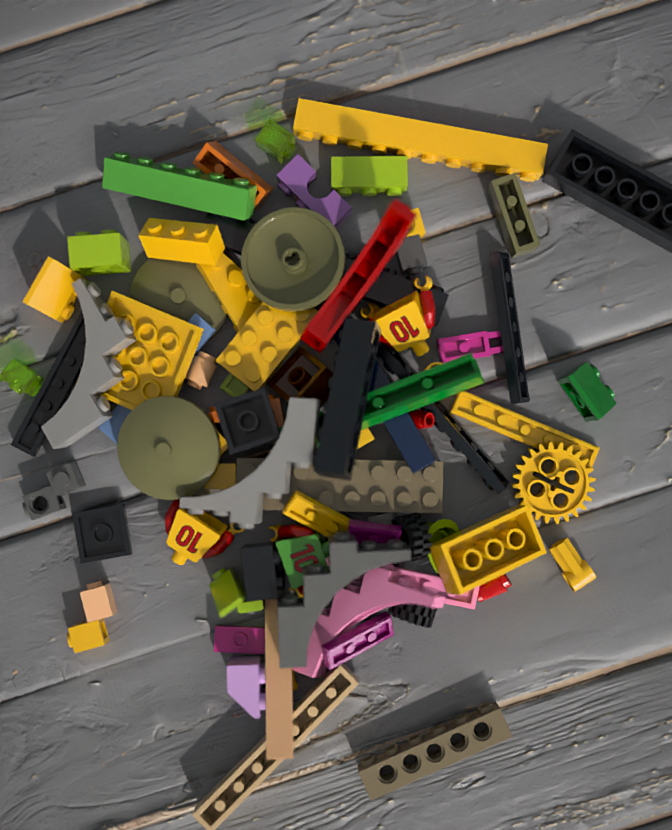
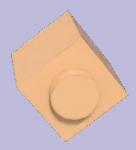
M101 580L86 584L87 589L80 592L87 622L110 617L118 612L110 583L102 585Z

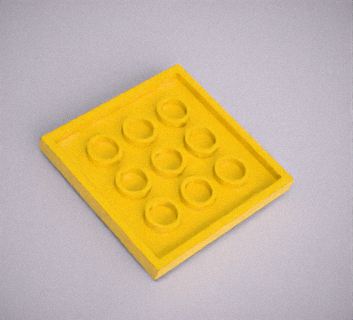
M111 291L107 305L113 311V316L127 319L134 328L133 334L137 340L113 356L121 364L123 369L121 372L125 379L101 394V396L130 410H133L139 404L149 399L160 396H178L204 328L118 292Z

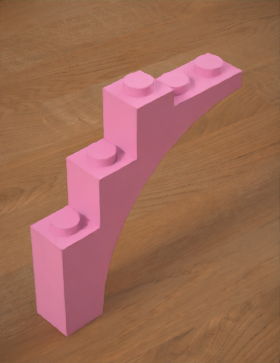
M391 563L369 570L364 575L362 586L348 583L347 587H343L335 594L331 609L325 607L322 610L309 641L306 667L292 668V670L312 678L323 677L328 668L325 666L321 645L346 633L369 615L386 607L414 603L431 608H443L445 597L437 595L438 590L431 587L422 586L421 589L413 587L414 582L400 578L401 572L392 569L393 564Z

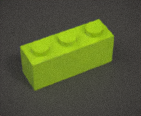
M407 156L331 157V192L335 190L341 197L351 196L352 193H362V196L368 197L376 196L377 193H387L388 196H400L402 192L407 191Z

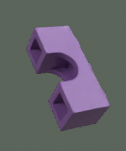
M299 154L276 175L279 182L278 188L286 196L291 194L297 200L295 202L297 207L321 214L335 228L351 214L352 207L335 190L325 198L320 199L314 198L309 194L308 187L316 179V171Z

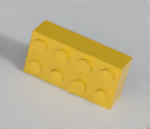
M262 302L216 359V362L252 391L261 389L299 344L305 327L318 311L315 308L296 312L281 311Z
M528 505L512 506L434 542L432 547H429L447 594L455 595L466 593L547 553Z

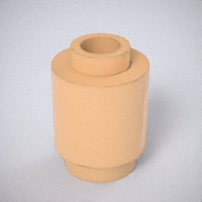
M198 351L197 356L194 355L185 378L189 379L187 384L201 390L202 386L208 387L217 367L215 365L217 358Z

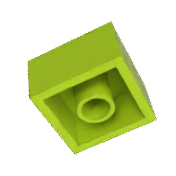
M102 230L101 234L91 235V232H77L75 236L67 237L70 268L81 276L132 273L129 242L120 232L117 233V230Z

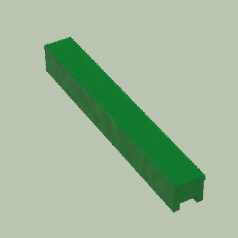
M472 352L369 392L361 430L485 383ZM320 411L319 428L323 426L325 418L323 411ZM283 426L279 427L280 433L282 432Z

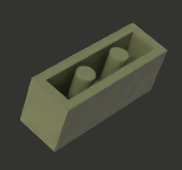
M516 173L492 180L487 190L511 259L535 251L540 246V242Z

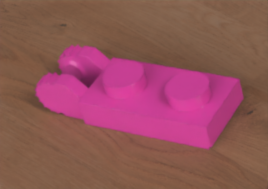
M487 331L437 339L439 360L441 363H446L471 352L474 359L504 353L503 345L490 348L489 339L501 338V331L488 333Z

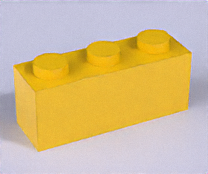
M148 218L138 235L148 258L216 266L225 249L219 228L214 224Z

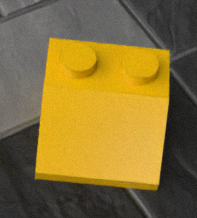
M48 256L22 302L63 323L65 319L68 320L73 314V305L78 298L72 283L79 278L87 279Z

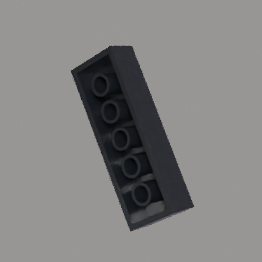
M572 129L562 143L542 182L672 253V184Z

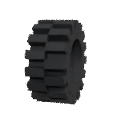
M412 513L397 516L392 520L393 525L401 526L400 540L407 542L411 550V560L403 561L404 563L427 558L428 554L431 553L429 547H432V542L429 541V538H432V534L428 533L430 527L425 525L426 519L421 518V514Z
M404 603L389 607L387 613L402 621L431 628L437 608Z

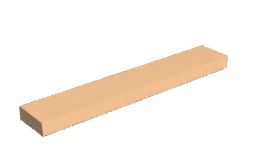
M266 599V759H294L292 668H280L277 599Z

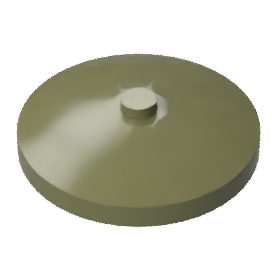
M284 208L268 214L251 229L243 245L241 267L248 287L263 303L281 311H303L321 304L338 286L345 269V249L336 228L324 216L305 208Z
M149 258L140 267L133 279L130 298L187 322L195 313H198L216 329L207 342L215 337L226 323L228 314H225L215 292L211 291L198 270L197 263Z
M160 396L139 404L127 415L119 431L117 453L124 474L137 489L154 498L176 500L180 499V497L194 494L210 481L219 464L221 442L215 423L202 407L182 397Z

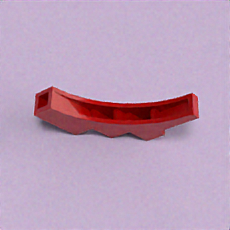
M396 198L394 199L353 265L317 314L305 327L300 339L320 354L344 325L345 318H350L356 310L361 299L376 282L384 267L406 239L407 233L418 215L408 205Z

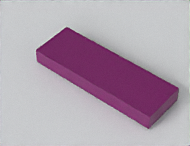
M385 611L321 645L325 666L331 670L393 636L391 615Z

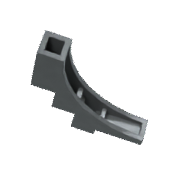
M346 531L335 532L334 535H328L329 566H324L322 563H312L308 567H302L303 597L291 594L285 595L283 598H277L280 668L306 667L308 645L313 628L322 610L334 595L350 581L369 570L389 563L410 561L411 550L408 543L400 539H391L387 543L366 540L362 541L361 544H357L355 535Z

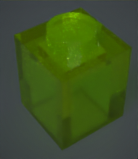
M268 119L255 139L256 146L280 163L283 162L285 157L289 159L296 149V145H294L295 136L271 119Z

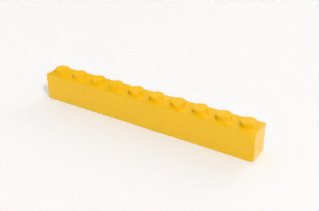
M301 98L298 99L293 125L294 135L303 141L317 139L330 146H336L339 143L347 145L352 150L366 148L379 155H385L388 152L396 154V156H407V159H411V157L420 158L422 162L428 164H435L437 161L446 163V166L450 168L464 166L470 167L471 171L477 173L491 171L500 177L516 173L521 180L527 182L539 180L542 176L548 148L546 143Z

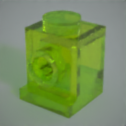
M14 358L0 374L1 382H11L9 384L11 389L20 395L24 392L31 397L39 392L42 386L40 383L44 380L43 377L21 360Z

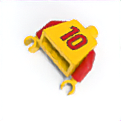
M425 275L427 282L422 287L419 278H416L414 281L415 286L421 289V293L415 291L380 310L377 304L368 303L371 308L370 314L367 308L360 310L363 317L369 318V321L377 322L381 329L379 341L389 347H394L398 352L411 347L416 356H422L430 349L425 339L430 337L431 329L435 324V304L432 291H429L433 282L427 275Z
M180 499L172 501L164 516L165 532L168 535L166 543L175 550L171 559L178 565H184L187 559L198 562L201 557L209 559L223 553L235 539L234 535L241 533L245 529L235 530L233 523L230 522V529L227 531L228 526L206 511H204V514H190L188 509L180 508Z

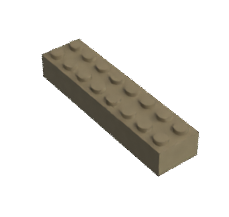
M237 458L236 484L252 474L266 458ZM355 460L351 481L322 477L314 471L311 463H309V468H294V462H291L290 492L282 494L281 498H266V493H264L263 510H282L295 490H298L335 511L443 513V461H436L413 474L406 461Z

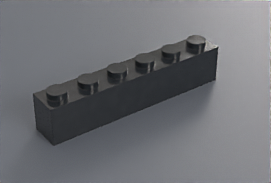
M345 318L344 327L340 328L339 351H336L334 354V375L330 377L328 383L329 399L325 401L323 406V416L325 418L323 426H320L317 435L319 442L318 451L313 454L312 458L314 471L322 477L351 481L381 335V329L376 321Z

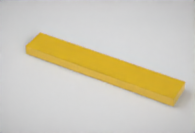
M466 391L457 393L450 413L537 450L538 443L547 448L548 441L553 443L554 448H556L558 441L563 443V449L570 444L573 446L572 454L580 450L582 454L579 459L585 457L589 459L585 467L593 466L600 447Z

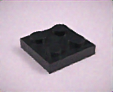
M125 504L72 513L81 564L133 554Z

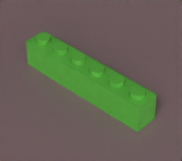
M116 151L114 155L104 158L102 184L104 189L244 221L254 216L257 185L249 184L248 179L234 178L231 180L225 178V175L222 173L210 172L209 174L201 173L199 168H177L176 163L161 162L159 164L153 162V159L150 157L132 158L129 153Z

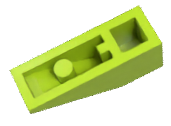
M224 567L212 575L214 580L209 584L215 605L221 617L244 602L246 598L245 584L233 567L228 570Z

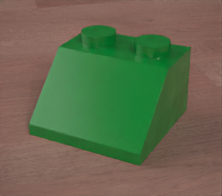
M588 362L580 364L557 380L586 422L601 419L617 404L613 399L615 394L608 385H603L598 378L600 377L599 371L593 364L589 365Z

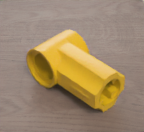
M567 537L555 542L548 548L563 571L562 576L574 592L596 578L591 567L584 559H581Z

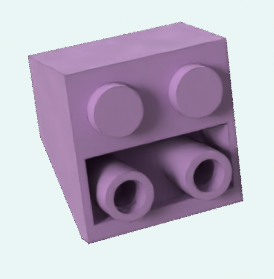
M262 655L231 656L227 664V693L254 719H260L262 710H266V688H263L266 675L265 662H262Z

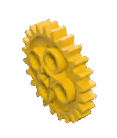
M551 441L547 442V448L538 443V451L536 452L528 448L530 456L521 455L520 457L524 463L523 465L515 463V466L520 471L519 473H512V476L518 479V482L512 483L511 486L519 489L513 496L515 498H522L518 505H528L531 513L535 511L533 518L538 520L543 515V521L547 524L550 517L553 518L556 524L559 523L561 516L568 522V514L570 513L578 517L576 509L579 507L586 510L583 501H592L587 496V492L595 491L593 487L589 486V483L596 481V478L588 476L594 469L592 467H585L589 459L586 457L579 459L582 454L580 450L572 454L573 446L569 444L563 449V443L558 441L556 448H554ZM546 459H551L553 462L552 469L548 472H543L541 469L542 462ZM569 470L576 472V477L572 482H566L564 479L566 472ZM533 472H538L552 480L556 479L559 483L572 488L574 492L569 493L558 486H551L545 480L537 478L532 474ZM535 482H540L542 484L540 493L531 494V485ZM558 493H564V502L560 505H554V496Z

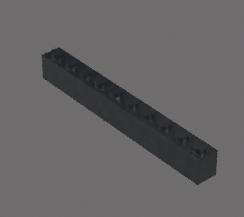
M207 212L204 224L218 226L225 246L224 250L240 256L244 242L251 229L255 226V221L250 218L244 221ZM345 253V269L342 279L355 262V260L349 259L350 255ZM384 267L380 276L362 300L386 307L415 291L421 293V289H418L414 284L416 278L406 276L405 279L396 276V271ZM432 285L429 291H432L435 304L434 326H437L449 294L444 293L443 288Z

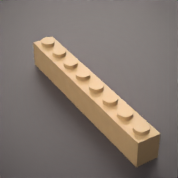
M345 663L329 670L293 706L294 749L359 684L358 676ZM266 735L196 805L192 816L206 830H215L284 760L266 759Z

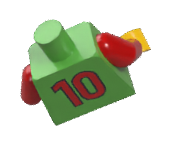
M294 524L269 526L268 530L273 529L276 533L275 537L270 538V540H278L276 546L291 584L288 590H295L298 597H303L302 567H308L312 563H322L324 566H329L328 541L322 542L320 534L318 532L314 533L308 527Z

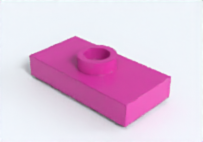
M216 625L214 652L265 654V627Z

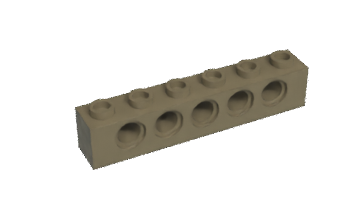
M491 702L484 703L477 708L478 711L471 714L462 713L454 718L455 721L447 725L440 723L432 727L431 732L425 735H413L408 738V742L400 746L394 744L384 750L385 753L376 757L375 755H369L360 761L361 763L358 764V773L370 800L379 798L513 737L496 702L493 704ZM477 723H486V728L483 732L478 733L474 731ZM455 733L463 734L462 740L458 743L450 741L451 736ZM431 744H438L440 746L436 753L427 752V748ZM406 755H415L417 757L416 761L412 764L405 763L403 759ZM384 765L393 767V771L390 774H382L380 769Z

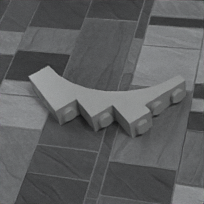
M81 278L72 283V286L80 301L85 320L86 346L84 362L78 381L68 400L55 416L41 426L53 449L67 448L113 417L109 410L111 408L109 402L101 394L125 379L121 372L123 370L121 364L113 356L137 340L133 334L134 328L127 319L113 316L111 308L102 301L99 287L93 281Z
M290 398L287 418L280 438L264 462L240 483L221 492L206 496L180 497V508L188 509L190 514H204V510H213V515L229 516V512H231L230 522L238 523V528H254V524L262 523L264 493H266V498H281L282 494L290 492L291 462H294V468H309V463L312 464L313 454L318 451L317 435L321 400Z

